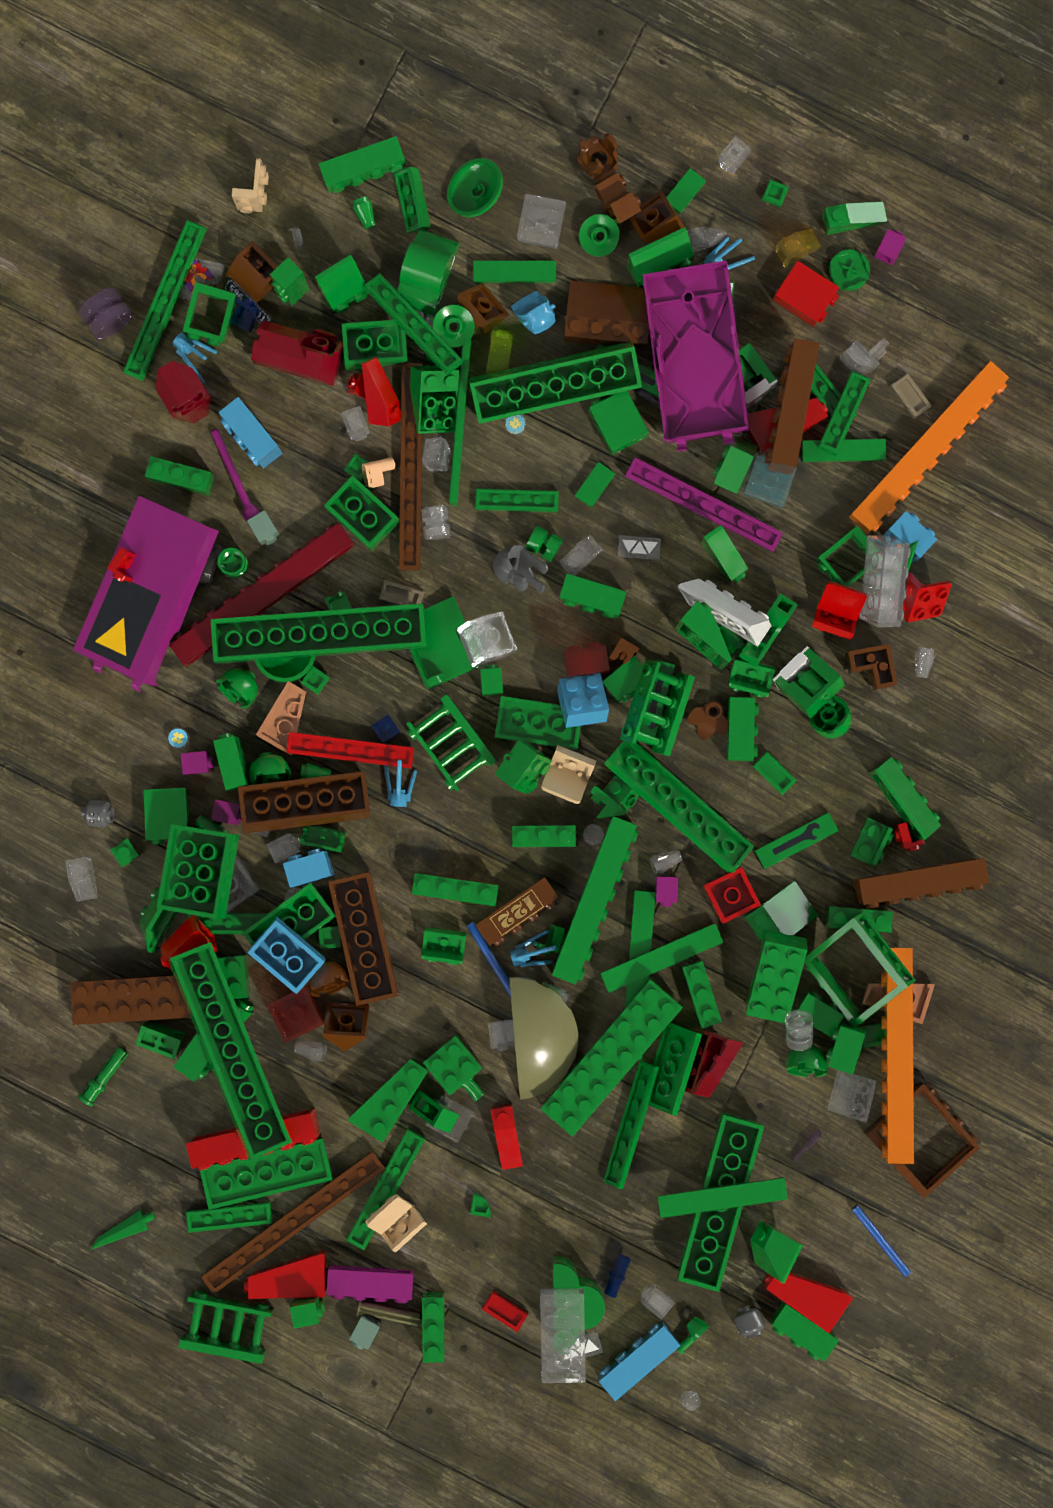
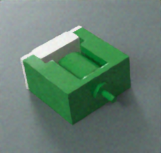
M750 343L747 344L739 352L748 408L754 403H761L763 396L770 390L776 396L772 389L778 381ZM759 379L761 382L754 386L752 380L757 381Z
M807 646L802 652L797 649L799 653L778 675L775 674L776 677L773 681L777 689L811 719L827 702L832 707L835 706L831 698L845 684L842 677Z

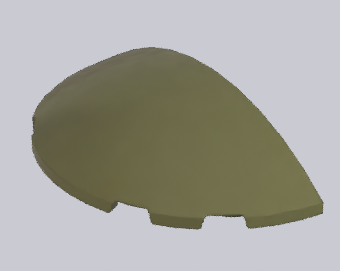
M510 977L514 1040L521 1100L545 1093L565 1077L576 1057L578 1030L572 1010L568 1008L562 997L551 987L547 988L533 979Z

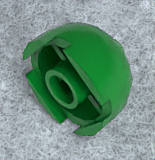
M228 669L216 680V683H220L218 686L220 692L233 704L236 701L241 703L240 708L247 709L254 702L258 694L256 677L248 669Z
M833 696L831 700L835 703V706L832 707L827 702L809 722L810 726L819 736L827 739H836L843 736L849 730L852 723V714L848 704L842 698Z
M269 752L259 755L249 768L250 785L291 780L288 763L281 756Z
M801 1042V1045L795 1046L787 1054L785 1071L787 1070V1073L800 1077H808V1074L814 1073V1077L825 1076L828 1072L826 1054L821 1048L814 1046L813 1042Z

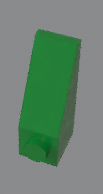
M883 202L836 205L825 208L822 215L826 235L887 223Z

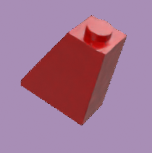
M196 915L190 916L160 947L162 953L160 960L165 968L168 967L172 971L168 962L170 958L211 942L214 952H218L215 935Z

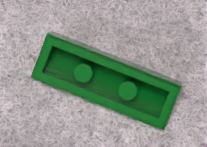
M410 166L394 173L406 233L431 228L419 169Z

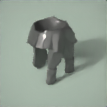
M521 545L509 546L499 551L493 562L495 576L502 585L510 582L520 592L526 590L528 583H530L540 594L544 591L545 585L534 576L531 567H535L545 574L548 570L546 563L536 559L528 549Z

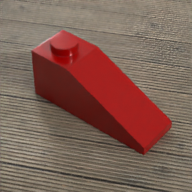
M373 357L363 362L362 370L368 423L389 427L401 420L399 400L378 358Z
M512 1103L491 1107L502 1170L523 1166Z

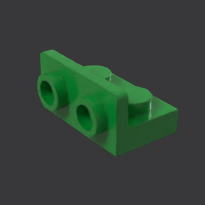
M866 818L849 856L871 866H876L877 863L880 864L885 855L882 851L885 845H889L894 834L891 833L893 828Z

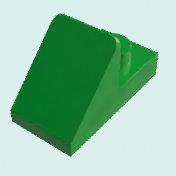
M594 786L589 792L592 794L591 799L599 806L602 803L606 805L595 819L627 814V810L597 786Z

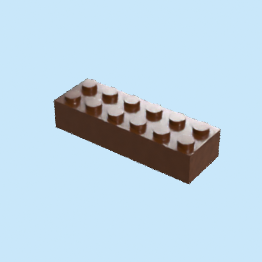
M795 338L792 344H788V348L785 351L784 362H787V365H784L780 376V382L783 385L780 386V390L777 393L776 403H779V406L774 410L772 423H775V426L772 427L768 439L771 447L768 448L764 464H768L767 471L792 475L797 466L820 345L818 342Z
M365 771L238 787L244 834L370 818Z
M973 858L852 879L856 902L863 905V908L878 907L879 902H884V904L888 905L900 903L901 898H904L905 901H914L921 899V895H925V897L942 896V891L954 894L963 892L962 888L978 890L984 888L983 884H989L985 858Z
M368 872L329 881L356 1006L397 997L399 991L372 873Z
M174 975L84 980L70 983L73 1025L191 1018Z

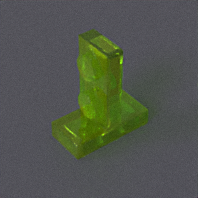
M497 328L492 330L486 374L508 369L515 332Z

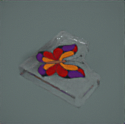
M195 258L178 298L191 300L195 282L207 286H220L225 267L224 264Z

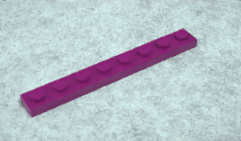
M634 458L625 475L626 478L771 552H774L783 534L771 526L637 458Z

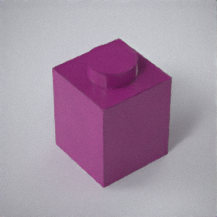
M888 229L874 257L893 266L905 243L906 237L898 230Z
M207 751L181 754L183 775L211 773V768H214L213 756H209Z
M215 800L211 820L239 825V821L242 822L240 804Z
M656 877L655 902H660V906L672 907V903H677L678 877Z

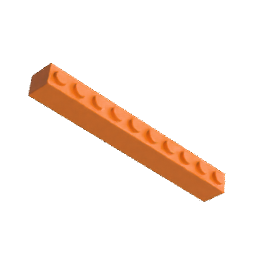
M990 361L849 518L865 533L870 532L871 529L875 532L883 523L881 518L885 514L889 517L897 508L894 504L899 499L903 501L910 494L908 490L912 484L917 486L924 478L922 473L926 469L930 471L938 463L936 458L941 453L944 456L952 446L949 443L954 438L958 441L966 432L963 428L968 423L972 425L979 418L978 411L981 408L986 410L994 401L991 397L995 393L999 395L1007 387L1005 382L1009 377Z
M891 948L913 976V948ZM886 970L885 973H881V986H885V995H881V999L897 987V984ZM911 984L882 1007L885 1008V1016H881V1028L885 1029V1037L881 1038V1049L885 1050V1059L881 1060V1070L885 1072V1080L881 1082V1091L885 1093V1102H882L881 1105L882 1115H885V1124L882 1123V1136L885 1137V1145H882V1158H885V1161L891 1164H914L913 984Z

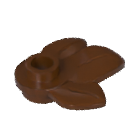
M709 701L704 707H696L687 718L688 724L697 725L698 736L702 741L710 738L715 732L725 736L729 727L728 720L723 715L724 708L718 701ZM714 707L717 709L716 715L710 714V708Z

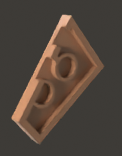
M287 682L256 735L286 753L289 732L297 733L306 691L291 682Z
M867 984L861 1004L873 1006L881 999V995H885V986H881V984ZM913 984V1022L923 1024L935 984Z

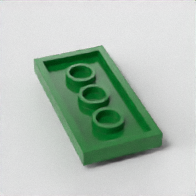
M501 696L495 738L513 741L521 740L526 743L552 747L559 745L572 750L578 749L581 726L566 728L560 705Z
M669 1023L663 1030L653 1065L660 1067L649 1106L677 1116L702 1034L673 1023Z

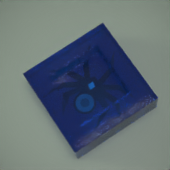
M389 715L371 726L383 744L400 733V730Z

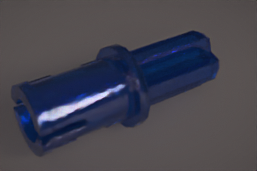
M620 1254L618 1256L613 1271L609 1273L610 1279L604 1293L612 1298L617 1297L621 1283L626 1279L624 1276L630 1263V1258L626 1255Z

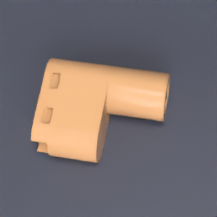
M392 457L362 464L365 487L375 488L384 485L382 472L395 469V462Z

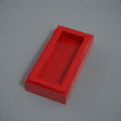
M494 1290L482 1307L483 1311L516 1332L519 1331L529 1315V1312Z

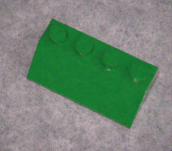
M889 757L868 773L902 821L907 823L908 829L915 839L925 840L941 826L938 822L940 818L934 810L930 811L927 807L928 801L921 792L917 793L914 788L916 785L909 775H904L902 772L903 766L899 760Z
M310 882L243 931L242 934L252 945L272 921L278 917L301 938L306 939L336 917V914L325 897Z

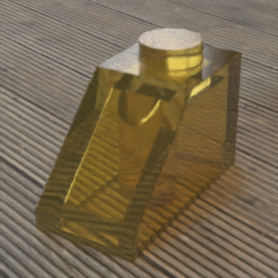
M808 229L795 232L778 241L775 250L785 267L820 249L821 245L813 230Z

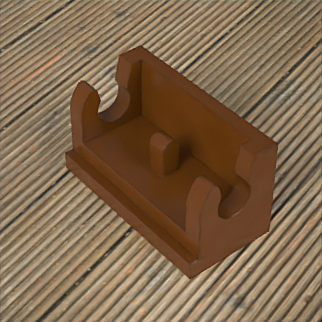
M621 638L610 655L608 662L613 664L617 657L620 656L621 660L624 659L622 665L627 664L633 655L636 656L640 648Z

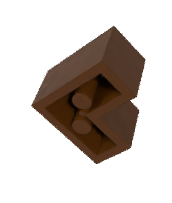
M612 173L592 185L607 216L611 217L615 223H621L641 211L639 207L641 202L638 196L632 192H627L625 188L627 183L622 175Z
M890 644L845 653L848 674L869 671L873 691L898 685Z

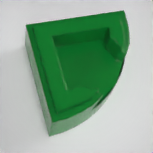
M473 1192L470 1214L491 1218V1209L488 1201L482 1195Z

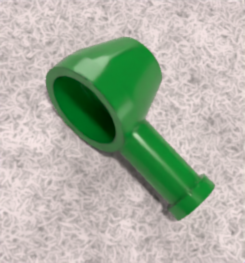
M695 1316L686 1325L689 1335L680 1343V1347L677 1348L680 1354L685 1353V1350L710 1327L705 1321Z

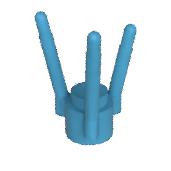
M725 237L705 257V260L702 261L703 264L723 261L722 257L741 243L742 238H739L718 254L717 252L729 240V237ZM752 256L728 265V268L730 270L753 261L755 257Z
M182 332L174 339L173 346L177 348L176 353L182 357L189 367L193 368L204 384L205 380L185 353L189 354L192 351L203 360H206L207 357L195 348V344L214 354L217 353V350L200 341L187 338V335Z
M398 760L396 789H393L392 793L388 766L383 765L388 792L387 800H390V806L407 807V801L411 800V792L417 770H413L405 794V790L401 789L402 761Z
M545 930L521 944L514 945L515 949L510 950L513 965H520L522 968L552 964V960H528H530L531 956L557 949L556 945L531 952L524 948L548 934L549 930Z

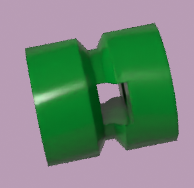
M537 525L525 549H528L529 552L535 555L540 553L541 558L551 563L563 538L555 534L549 535L546 529Z
M227 548L218 556V566L228 577L241 578L248 571V560L238 549Z

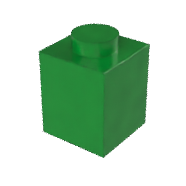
M496 664L485 665V669H480L482 695L503 694L502 669L497 668Z

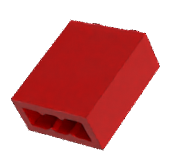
M797 261L775 294L773 301L815 327L817 322L822 323L828 313L825 310L828 305L833 307L839 295L836 293L839 287Z

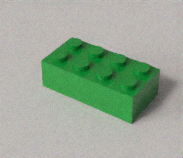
M765 930L746 1000V1015L788 1024L808 951L807 938Z

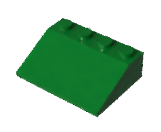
M697 601L679 621L674 630L716 667L722 670L732 660L716 619L711 613V607L705 602L700 603Z
M171 824L157 909L214 919H225L239 835Z

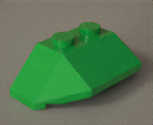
M156 887L150 896L152 898L149 906L145 905L140 913L142 917L140 926L146 949L150 953L155 952L177 914L174 911L157 909L160 887Z

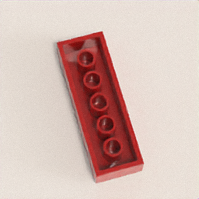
M315 1108L281 1116L292 1143L281 1147V1150L291 1149L294 1147L293 1145L300 1142L302 1145L314 1143V1140L321 1133ZM236 1128L193 1137L186 1143L191 1169L198 1168V1171L208 1169L217 1162L220 1166L231 1163V1160H234V1158L239 1157L240 1161L248 1159Z

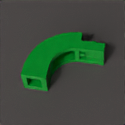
M780 593L766 613L771 624L770 629L758 647L747 641L739 657L756 668L798 604Z

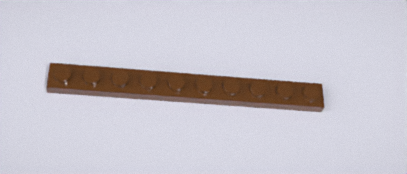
M402 363L400 571H421L422 434L416 432L410 391L411 366H423L422 363Z
M374 1151L370 1152L210 1269L201 1278L210 1291L215 1294L386 1167Z

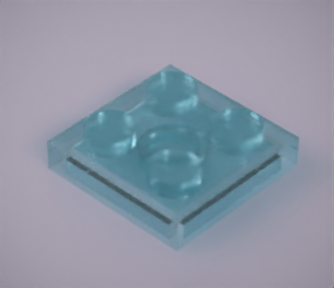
M757 454L743 495L783 508L797 468H795L792 475L767 471L768 464H764L765 457Z

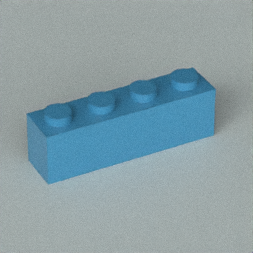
M663 1321L659 1325L658 1323L652 1325L645 1337L637 1338L631 1344V1349L627 1352L625 1350L617 1355L616 1361L611 1366L607 1364L599 1371V1383L614 1401L618 1400L680 1347L679 1340Z

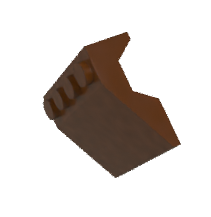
M570 280L564 342L598 346L601 344L609 347L632 341L635 349L646 350L649 321L644 287Z

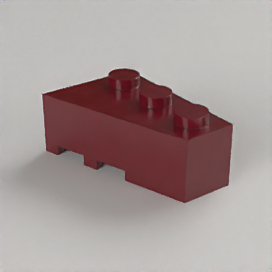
M697 1027L696 1032L702 1034L685 1091L709 1098L742 1047L743 1042Z

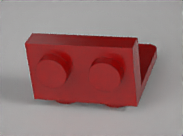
M912 573L905 574L894 609L907 623L938 617L943 612L952 584L949 581L923 585Z
M828 582L815 610L812 627L852 640L856 622L867 599V594L834 582Z

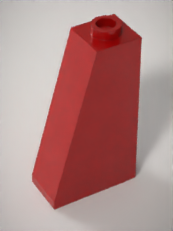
M818 398L809 400L803 432L823 422L828 416L826 414L828 413L826 405L820 402ZM776 408L748 414L750 431L746 433L752 443L758 446L757 452L760 456L766 454L768 448L771 447L768 439L772 427L775 426V423H772V418Z
M326 1250L250 1273L244 1283V1290L248 1292V1299L325 1297L327 1293Z
M792 1272L789 1273L784 1284L768 1273L764 1278V1286L768 1291L828 1333H830L853 1299L847 1291Z

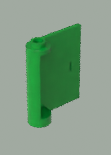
M455 596L424 609L427 648L409 649V652L426 690L484 665Z

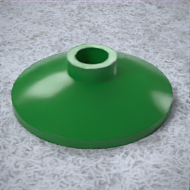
M596 214L587 218L579 231V241L582 248L588 254L596 257L610 254L618 245L620 238L618 225L611 217L603 214ZM603 232L604 238L599 240L598 234Z
M445 306L434 317V331L450 347H460L466 344L474 333V319L471 313L462 306ZM453 322L457 324V329L454 331L449 327L450 323Z

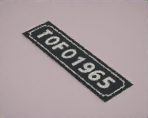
M230 277L228 278L222 289L235 293L237 295L236 302L259 325L263 320L270 322L272 318Z

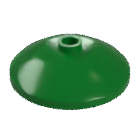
M486 158L473 159L463 164L454 173L448 185L447 201L451 209L456 214L467 218L476 217L488 211L495 204L502 191L503 175L500 168L493 161Z
M316 656L257 660L255 663L258 669L268 678L278 682H292L309 672Z

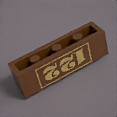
M544 877L477 923L476 927L489 946L493 943L495 946H498L506 940L504 937L509 932L515 934L523 928L522 923L527 920L531 923L541 916L539 912L542 909L546 908L548 911L557 905L556 900L559 897Z

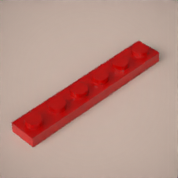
M289 732L286 753L397 767V761L401 760L403 768L412 769L414 748Z

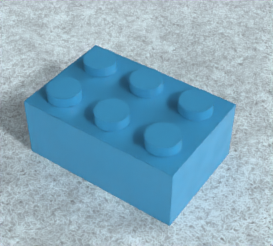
M239 397L218 412L222 417L219 421L230 435L233 432L235 433L232 437L243 451L246 448L248 449L246 454L255 466L260 464L264 469L283 454L275 441Z
M278 917L272 921L247 952L296 994L325 962L323 955Z

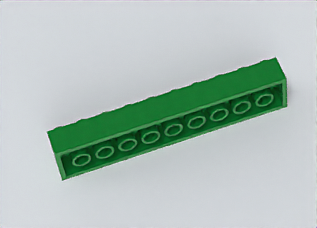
M423 603L211 619L213 659L215 663L427 648Z
M211 942L170 958L168 962L248 1160H253L292 1143Z

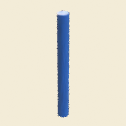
M474 922L470 923L466 927L511 997L509 978Z
M859 1205L854 1206L851 1209L902 1275L904 1277L908 1276L911 1273L908 1267Z

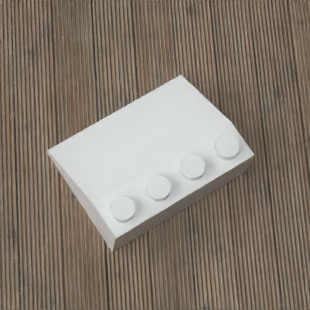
M695 579L681 583L678 586L689 606L692 607L697 601L700 603L705 602L711 607V613L714 615L716 622L757 647L771 627L768 620L769 617L761 611L754 612L748 603L742 600L739 603L726 590H723V592L717 590V586L709 580L704 582L701 579Z

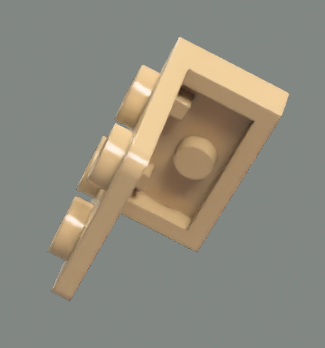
M256 158L253 190L232 188V198L237 210H240L242 213L262 212L263 205L267 203V193L264 192V186L268 185L269 174L266 172V165H263L260 158Z
M558 745L541 789L579 804L596 760Z
M399 1195L388 1198L385 1204L373 1212L365 1222L369 1228L382 1235L394 1252H397L427 1224L415 1206Z

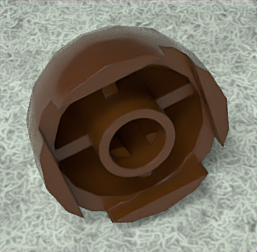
M325 959L323 965L309 979L308 987L312 996L321 997V992H327V995L345 989L348 987L347 982L351 983L347 969L340 962Z

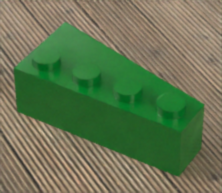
M411 1057L347 1121L383 1143L429 1070L424 1064Z

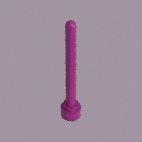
M213 429L211 435L244 507L242 515L245 522H247V520L259 514V510L253 504L251 505L219 430Z

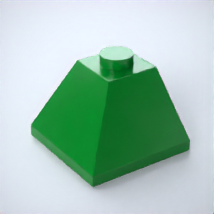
M759 1221L750 1240L755 1265L784 1284L803 1245L777 1227Z

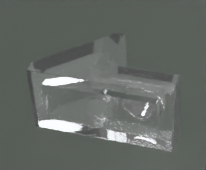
M588 535L578 542L575 548L565 555L559 563L570 575L575 576L604 550L591 535Z

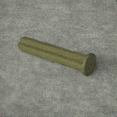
M362 1300L359 1301L356 1316L362 1314L413 1326L419 1325V1313L367 1303Z

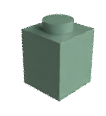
M265 510L247 520L262 545L265 543L266 545L272 544L277 540V536L280 535Z
M361 1315L349 1340L352 1341L355 1347L361 1350L363 1348L368 1350L382 1322L371 1316Z

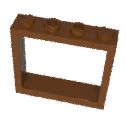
M918 1082L913 1087V1099L921 1092L967 1144L924 1184H921L904 1164H892L924 1199L978 1151L980 1147L976 1143L978 1139L971 1131L967 1133L962 1128L964 1123L957 1115L953 1117L948 1112L950 1107L942 1099L940 1101L934 1096L935 1090L928 1083L924 1085ZM885 1115L878 1118L864 1131L865 1135L881 1153L882 1145H885V1142L876 1132L882 1127V1123L885 1124Z

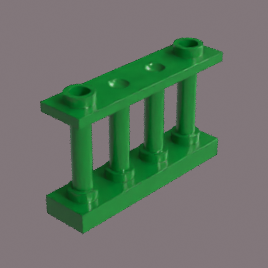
M645 660L625 724L622 728L620 740L634 744L637 739L653 744L651 752L670 757L695 677L677 672L675 677L659 671L660 662ZM656 679L672 685L669 697L652 691ZM649 699L666 705L662 717L646 711ZM643 719L659 724L656 737L639 731Z
M446 694L440 699L442 701L441 708L415 727L411 722H408L407 726L409 729L406 731L413 740L418 739L446 777L444 783L450 791L455 789L458 792L460 790L457 786L458 782L481 765L485 766L488 764L491 767L497 761ZM451 713L455 719L452 722L453 725L426 744L419 733L445 714L449 715ZM463 730L468 736L465 738V742L438 760L431 750L457 731L461 732ZM476 747L480 753L477 755L478 758L451 777L444 767L469 748L473 749Z
M195 1291L188 1296L187 1301L194 1303L189 1333L181 1337L178 1348L259 1364L263 1363L266 1350H262L260 1347L265 1316L271 1317L274 1308H269L270 1305L266 1303L254 1305L207 1296V1293L203 1291ZM203 1305L215 1307L210 1337H207V1339L199 1338L197 1334ZM224 1309L236 1311L231 1340L228 1343L220 1342L218 1338ZM244 1313L257 1315L252 1343L249 1347L241 1346V1343H239Z

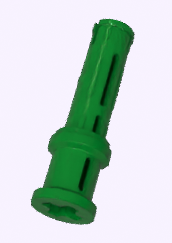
M118 1046L95 1078L89 1079L88 1086L77 1097L86 1105L93 1107L95 1099L101 1092L105 1091V1085L129 1053Z

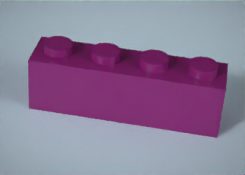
M330 1265L328 1269L327 1295H332L333 1299H344V1296H350L354 1300H365L367 1297L374 1298V1301L378 1302L395 1299V1302L407 1303L413 1297L414 1270Z

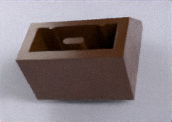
M251 241L236 256L226 273V277H230L258 303L273 288L270 274L278 266Z

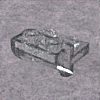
M837 1070L827 1110L867 1123L878 1081L854 1073L851 1075Z

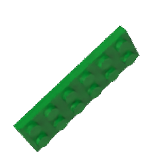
M324 1137L316 1139L314 1143L308 1145L298 1143L293 1145L294 1147L291 1149L281 1150V1148H278L273 1153L262 1155L250 1161L248 1159L240 1161L239 1158L231 1160L229 1164L219 1166V1163H215L208 1169L200 1170L209 1210L333 1180Z

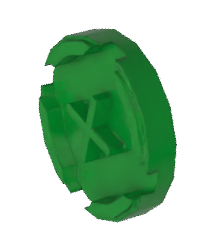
M853 249L842 250L830 262L828 269L829 278L840 290L847 292L855 291L861 288L868 280L870 274L869 261L861 252L859 253Z

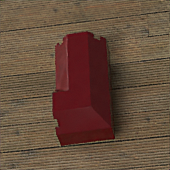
M264 320L261 322L256 333L259 335L258 339L254 340L251 360L253 364L334 386L338 378L343 346L341 340L337 341V336L334 333L315 329L312 334H308V331L302 332Z
M171 361L158 369L156 391L173 419L176 418L177 420H184L194 424L208 416L212 397L193 368Z

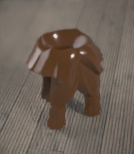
M609 133L604 134V139L597 136L583 141L582 138L580 139V151L576 158L582 169L586 171L592 180H601L615 173L618 169L617 141ZM596 152H602L607 157V163L603 166L597 158L593 162L591 161V156Z

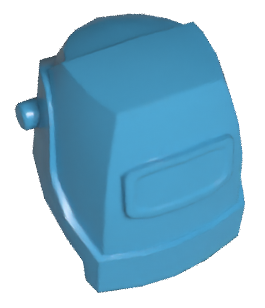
M538 291L526 295L511 305L517 319L534 335L546 331L556 322L553 311L555 305H550L548 298L540 295Z

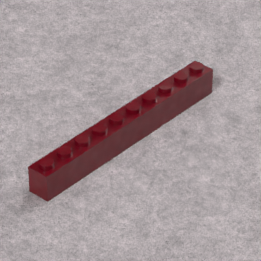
M339 523L329 525L324 530L325 533L323 535L311 538L305 548H298L290 554L291 558L285 562L281 560L275 564L274 570L269 574L267 572L261 574L256 579L257 582L252 586L248 584L239 591L241 594L235 598L230 597L223 602L224 606L219 610L213 609L207 613V618L201 623L197 621L189 627L187 633L184 635L180 633L172 639L173 643L169 646L183 666H190L213 649L211 619L259 616L355 547Z

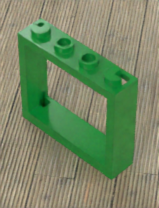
M863 912L851 919L808 954L804 962L807 970L816 977L821 988L826 990L834 1005L839 1007L845 1015V1019L854 1028L916 981ZM852 928L897 984L895 989L862 1014L817 957Z

